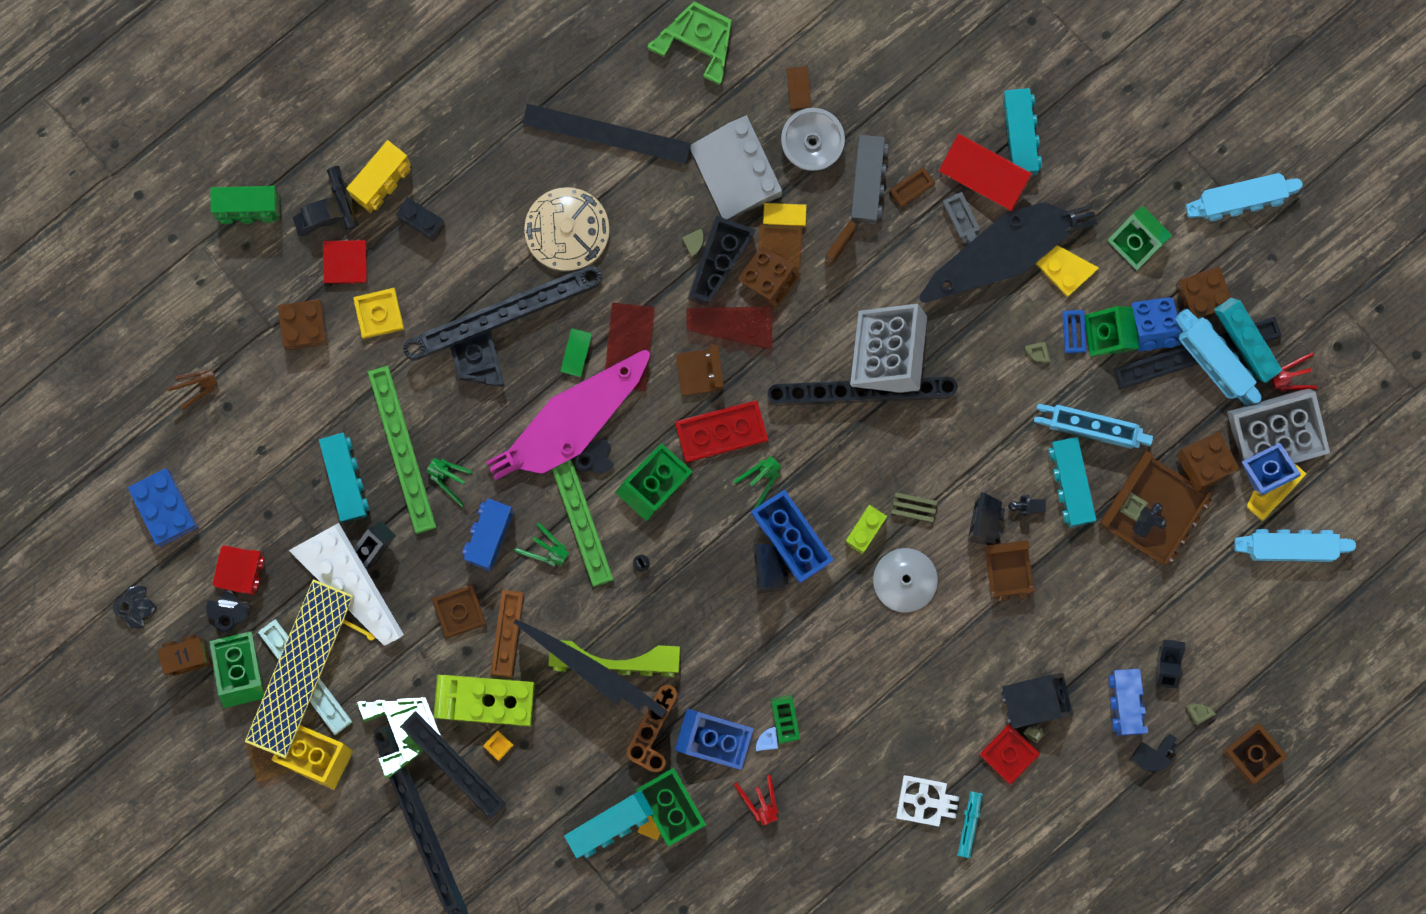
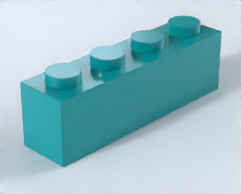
M1030 88L1005 90L1003 93L1010 161L1033 173L1032 176L1037 175L1039 169L1042 168L1041 156H1037V148H1040L1039 135H1035L1034 129L1037 127V116L1033 115L1032 107H1035L1034 94L1030 93Z
M1229 298L1214 309L1256 380L1266 383L1283 371L1240 300Z
M344 433L319 439L340 522L344 524L368 517L367 511H370L367 498L363 499L361 493L364 490L362 479L357 478L356 470H359L356 457L352 458L350 452L353 449L351 438L346 437Z
M1078 437L1052 442L1051 448H1048L1050 461L1054 460L1055 464L1053 476L1055 482L1058 481L1060 486L1057 494L1059 502L1064 504L1065 510L1062 511L1064 523H1068L1069 528L1094 523L1096 516Z
M639 791L564 835L576 858L583 855L585 858H588L597 852L596 847L601 845L605 848L614 842L613 837L619 835L622 838L632 832L630 827L635 824L639 828L649 822L647 817L654 813L642 792Z

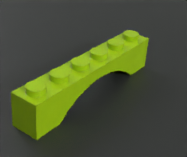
M560 640L608 669L618 671V675H631V671L640 672V676H653V672L661 673V677H674V674H679V646L658 645L650 652L636 658L607 660L590 655L572 641ZM549 652V667H553V671L566 672V668L569 667Z

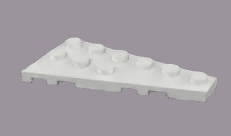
M339 523L289 550L321 583L353 595L348 610L384 646L404 635Z

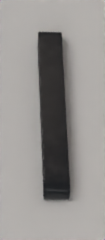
M952 377L921 378L920 386L922 384L930 385L932 391L928 394L923 393L920 389L918 391H910L906 395L901 392L889 391L887 395H881L876 389L866 388L868 394L866 396H859L856 392L858 387L851 386V381L788 383L772 385L768 389L767 399L773 406L948 399L954 396L958 385ZM942 384H951L953 391L949 393L944 392ZM841 387L846 390L847 394L844 397H838L835 394V390ZM818 388L823 389L825 396L823 398L815 397L814 390ZM800 389L803 391L804 397L795 399L792 396V392ZM779 390L783 397L780 400H774L771 397V393Z

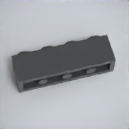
M859 135L851 212L852 222L876 224L877 218H881L882 206H879L878 203L879 198H883L884 185H880L881 177H885L886 165L882 164L883 156L887 157L888 144H884L885 137Z

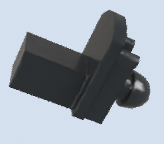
M1021 495L1019 502H1010L1008 508L1014 512L1019 510V516L1028 517L1030 513H1045L1046 499H1030V495Z
M1155 503L1152 509L1144 507L1141 510V515L1132 528L1136 535L1145 538L1153 525L1162 529L1167 527L1165 517L1161 516L1162 504Z

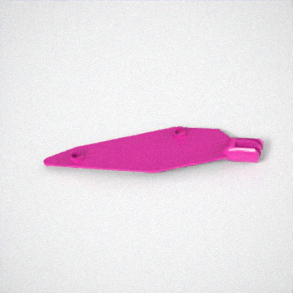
M643 350L552 397L509 450L486 461L487 466H492L490 467L491 473H496L493 476L495 481L517 469L543 474L580 455L639 383L650 358V353L647 350ZM623 369L628 370V373L626 375L621 374V371Z

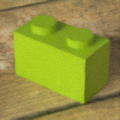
M869 505L846 539L845 544L863 555L887 516Z

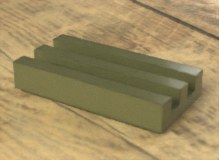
M895 493L891 514L933 523L938 501ZM898 499L932 505V508L898 502ZM898 506L930 513V517L896 509Z

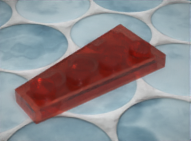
M771 306L686 308L687 331L772 350Z

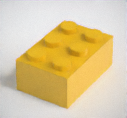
M387 140L346 188L351 198L370 213L373 210H378L384 202L382 199L396 189L398 180L401 177L405 178L409 174L411 163L408 156Z

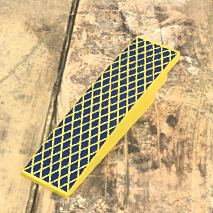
M313 579L247 735L246 743L286 758L335 643L353 595Z

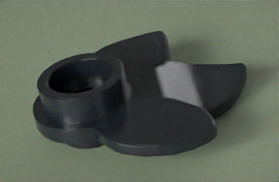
M592 440L583 452L574 458L575 467L581 472L592 470L596 473H604L609 471L614 466V463L607 458L610 451V441L598 440L593 442ZM583 458H587L589 460V463L587 465L581 464V460Z
M145 586L129 588L125 596L116 599L113 604L115 615L124 618L126 624L131 628H143V618L150 616L157 610L156 605L152 601L144 598L146 594ZM123 603L127 604L128 610L122 611L120 605Z
M231 590L226 591L218 602L208 600L206 605L207 615L214 620L215 627L222 633L231 632L235 628L236 623L244 621L250 609L249 603L238 604V600ZM223 619H229L228 626H223Z

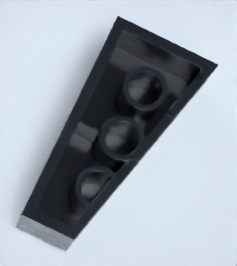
M719 216L715 217L687 296L688 300L705 306L709 304L756 232L755 229Z

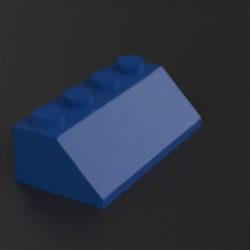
M786 490L781 491L750 512L799 583L811 578L834 561Z

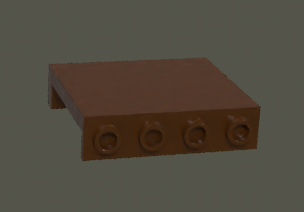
M1146 451L1098 525L1162 566H1165L1168 562L1172 564L1178 555L1175 550L1179 544L1183 546L1189 537L1187 531L1190 527L1194 528L1201 517L1198 514L1201 509L1206 510L1212 499L1209 497L1212 492L1201 490L1196 493L1189 480L1154 459V455ZM1132 492L1148 503L1146 507L1152 509L1155 503L1162 504L1161 516L1165 517L1167 527L1162 529L1153 525L1146 537L1136 535L1132 529L1136 522L1121 513L1119 509L1129 493Z

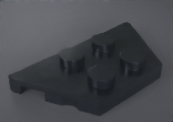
M490 331L450 347L459 380L499 387L505 386Z

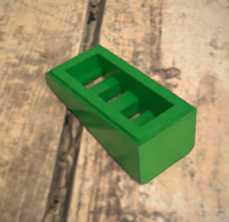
M787 695L770 699L779 744L800 740L793 697ZM789 704V707L777 709V705ZM787 712H790L791 714L790 716L779 717L778 715ZM792 721L790 725L780 726V723ZM794 729V733L782 735V731Z

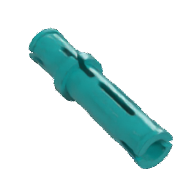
M970 791L967 810H964L965 820L957 856L971 858L978 818H981L980 807L984 794Z

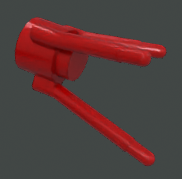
M1309 353L1281 367L1283 371L1271 378L1274 389L1279 388L1280 392L1308 388L1311 390L1318 389L1316 385H1288L1291 383L1292 377L1312 372L1311 368L1293 373L1286 371L1313 357L1314 353Z
M771 775L767 776L771 806L770 803H765L760 788H755L761 803L758 811L739 784L734 783L735 788L754 814L756 821L760 820L762 825L778 819L776 814L779 811L776 806Z

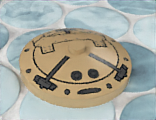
M558 188L543 194L531 206L525 220V238L531 253L541 264L555 271L574 272L590 266L602 255L609 239V221L603 206L591 194L576 188Z

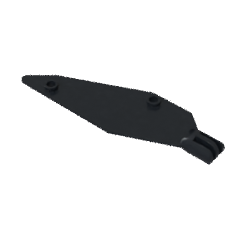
M1042 202L1004 213L935 272L920 294V301L927 303L1024 274L1072 232L1098 224L1096 219L1078 224L1095 217L1094 212H1087L1092 209V205L1065 211L1049 203ZM949 282L951 288H945L944 283Z

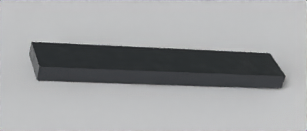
M414 711L399 726L489 819L506 804L417 711Z

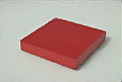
M366 240L323 241L324 284L367 283Z
M1008 724L978 755L1011 785L1040 753Z

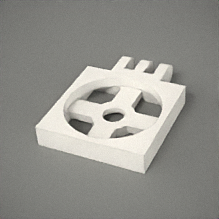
M904 775L896 818L939 826L941 816L956 819V814L948 813V810L958 809V805L950 804V800L957 802L960 797L945 794L947 783ZM916 782L920 783L919 792L916 795L906 793V789ZM929 785H932L937 790L940 797L939 800L929 797L927 794ZM919 797L925 798L926 802L924 805L918 804L917 799ZM904 802L914 804L916 807L914 817L906 813L903 807ZM927 807L938 808L931 818L923 819L924 809Z

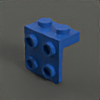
M1172 298L1132 303L1131 307L1134 309L1139 343L1138 351H1151L1153 349L1180 346L1179 334L1182 332V329L1175 319L1177 311Z

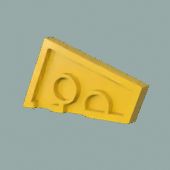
M1295 463L1294 465L1301 474L1300 477L1264 495L1253 491L1247 508L1262 522L1306 476V473Z

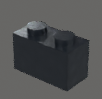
M408 197L396 213L399 221L433 242L445 226L442 218Z
M382 521L367 529L354 547L366 570L377 563L396 537Z

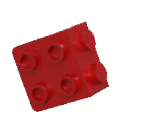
M223 545L217 561L213 586L254 595L260 585V578L258 577L260 570H263L265 564L264 553L253 549L246 550Z

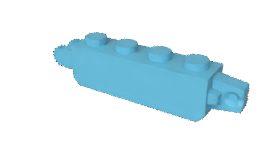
M1277 173L1205 190L1199 200L1186 204L1185 209L1188 218L1203 217V220L1217 221L1227 214L1234 217L1243 214L1244 210L1251 209V212L1264 209L1263 206L1271 204L1272 207L1283 205L1289 195L1297 193L1303 185L1298 178L1285 180L1283 175Z
M1188 309L1180 312L1175 318L1183 330L1179 334L1180 342L1224 395L1229 399L1239 398L1247 406L1258 404L1261 401V395L1254 386L1257 382L1253 378L1252 373L1241 364L1239 357L1227 347L1225 340L1212 329L1211 323L1203 317L1198 319Z
M1043 404L1037 405L1038 410L1052 413L1051 420L1035 417L1034 422L1049 426V429L1130 449L1134 447L1139 448L1140 444L1147 446L1152 444L1153 436L1144 434L1143 429L1139 428L1140 425L1061 405H1056L1055 407Z
M1257 529L1256 533H1252L1250 536L1238 537L1234 540L1235 551L1250 554L1254 561L1332 562L1340 556V553H1350L1356 548V543L1353 539H1340V534H1333V530H1321L1320 534H1312V530H1299V534L1290 533V530H1277V533H1269L1267 529Z

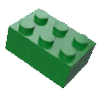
M275 186L210 187L211 214L221 224H232L233 221L252 224L254 220H262L263 223H275V220H281V195Z
M674 768L636 789L637 792H642L654 814L651 817L668 847L706 826Z

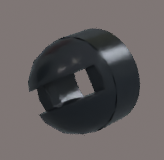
M642 554L637 555L633 559L634 569L638 572L648 570L650 566L649 558ZM640 557L642 559V562L645 564L644 568L640 566L637 560Z

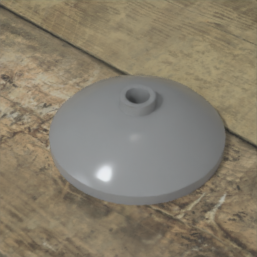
M806 108L793 114L785 123L781 136L782 148L789 161L795 166L809 171L822 170L835 163L840 157L845 143L844 130L839 120L830 112L820 108ZM815 140L816 145L811 146L809 141Z
M910 548L896 549L886 554L877 564L873 575L874 590L879 600L888 608L903 613L914 612L926 606L933 598L938 584L937 572L932 561L920 551ZM904 575L910 577L909 583L903 582L902 577Z

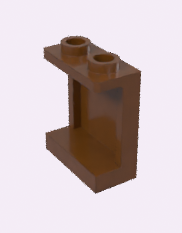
M1028 540L987 545L984 547L991 599L997 598V602L1010 600L1009 596L1018 595V599L1030 598L1031 593L1036 592L1033 586Z

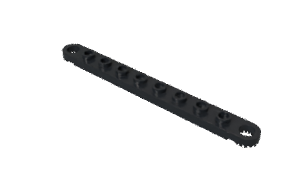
M587 266V268L572 272L422 333L417 337L407 340L403 347L404 354L409 360H420L594 289L601 283V272L597 267ZM588 273H594L597 279L589 282L585 279V276ZM411 345H418L420 351L418 354H412L408 351Z
M382 726L374 730L373 738H375V745L378 746L380 758L400 751L389 727ZM405 765L389 777L444 910L448 914H469L411 778V774Z

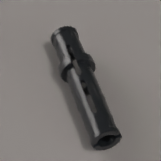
M339 166L330 167L326 171L331 181V191L338 199L345 216L343 218L345 229H354L359 224L348 196L347 183H344Z

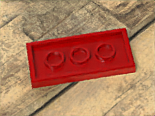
M959 133L939 169L941 173L1010 211H1013L1033 174Z
M758 400L675 421L686 463L768 442Z

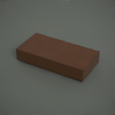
M808 66L787 68L790 111L812 108Z
M923 166L891 188L889 193L900 208H902L936 183Z

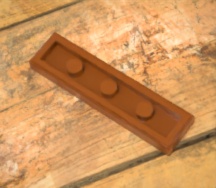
M502 590L491 676L512 678L519 627L513 622L515 619L520 621L523 592Z

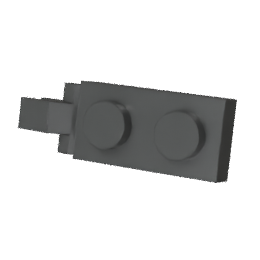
M962 192L942 201L963 244L967 242L969 244L980 235V228Z

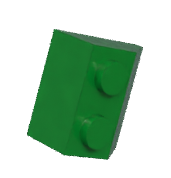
M1142 206L1107 241L1138 270L1173 235Z
M1116 306L1084 315L1090 357L1118 354L1139 349L1133 307Z

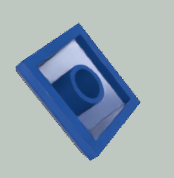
M1281 443L1242 461L1254 491L1261 495L1301 476Z

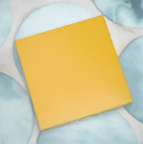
M395 288L353 297L363 339L404 330Z

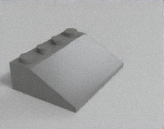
M747 115L724 125L691 144L690 150L722 218L730 220L782 196V189Z
M919 304L859 311L851 386L892 392L920 390L927 316Z
M1309 388L1262 401L1258 404L1227 411L1232 434L1242 461L1278 443H1281L1293 463L1330 453L1316 392Z

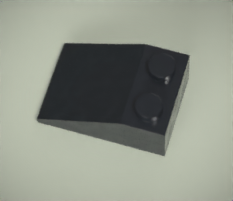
M983 492L978 495L974 503L968 542L984 545H994L995 541L999 542L1001 529H998L999 520L1003 521L1005 508H1001L1002 502Z
M755 544L754 557L759 593L785 590V585H789L788 574L783 572L782 564L785 563L773 545Z

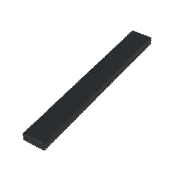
M527 104L523 119V125L684 164L687 163L691 146L690 142L532 104Z
M1275 317L1254 323L1265 342L1282 337ZM1227 332L1218 335L1225 340L1227 347L1233 353L1238 352L1237 347ZM1183 346L1115 368L1114 373L1120 390L1198 365L1199 363Z

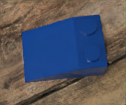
M687 709L675 750L742 770L754 728Z

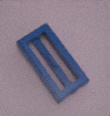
M1084 310L1062 311L1064 354L1086 353ZM1068 315H1071L1073 348H1069ZM1076 315H1079L1081 348H1077Z

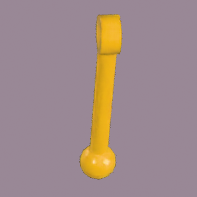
M344 619L343 624L366 635L369 640L375 639L371 632H367Z

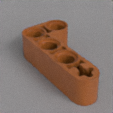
M671 685L662 686L654 698V701L657 702L659 700L662 703L664 699L662 692H667L668 689L671 690L673 698H668L665 705H669L668 709H666L668 713L663 719L654 720L651 717L652 710L648 709L627 750V756L632 762L654 773L663 771L666 766L664 756L652 750L651 747L677 699V691ZM649 727L653 730V736L647 740L643 739L641 731ZM637 746L643 750V755L639 759L631 756V750ZM653 757H660L662 759V766L660 768L653 769L650 766V760Z

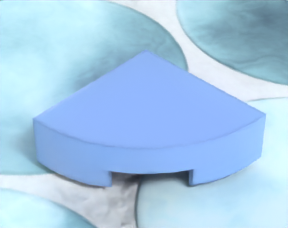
M775 727L767 729L760 735L756 744V751L778 749Z

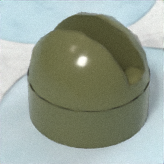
M1037 724L1029 725L1024 735L1031 741L1038 743L1043 736V730L1041 727L1038 730L1036 728Z

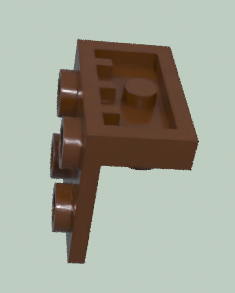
M761 246L738 277V280L765 297L769 305L777 309L801 274L793 264Z
M718 344L709 345V349L676 354L682 396L724 390Z

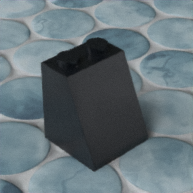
M1064 673L1047 675L1002 686V700L1007 705V721L1012 726V729L1073 715Z

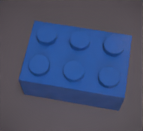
M165 468L127 487L157 546L162 547L199 528L169 469Z
M487 498L486 503L482 502L478 511L480 515L478 523L474 522L470 531L472 535L471 542H466L462 554L467 563L492 572L514 510L510 506Z

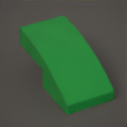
M574 328L571 329L560 372L579 377L582 376L593 333Z

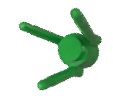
M769 456L766 460L762 459L759 464L739 476L733 483L737 484L758 469H760L761 473L754 478L750 486H754L763 476L767 479L771 477L754 506L755 509L761 505L774 481L780 476L778 471L782 467L774 458Z
M434 458L427 468V473L431 475L430 479L435 481L452 499L463 507L464 503L439 478L444 479L445 476H448L464 485L465 481L449 472V468L472 474V470L449 463L444 459L440 461Z
M537 523V527L555 545L550 547L536 537H533V541L549 551L547 556L550 559L518 548L514 549L516 553L548 563L553 567L556 564L561 567L569 554L565 550L566 546L561 544L540 523Z

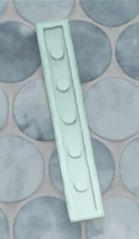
M275 619L258 633L279 660L289 636ZM319 678L310 703L334 735H337L353 722Z

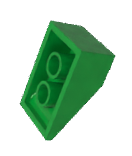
M661 443L627 477L615 493L647 521L693 471Z
M252 631L209 641L218 696L223 708L263 699L265 689Z

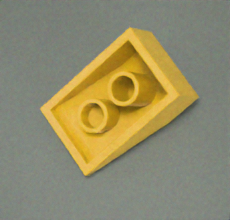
M299 725L286 758L274 754L271 760L316 783L335 790L354 751L339 741Z

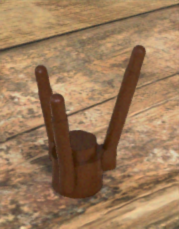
M212 369L175 376L176 380L197 378L168 387L167 391L177 390L199 383L201 389L205 388V390L182 405V410L207 393L215 391L213 386L218 385Z

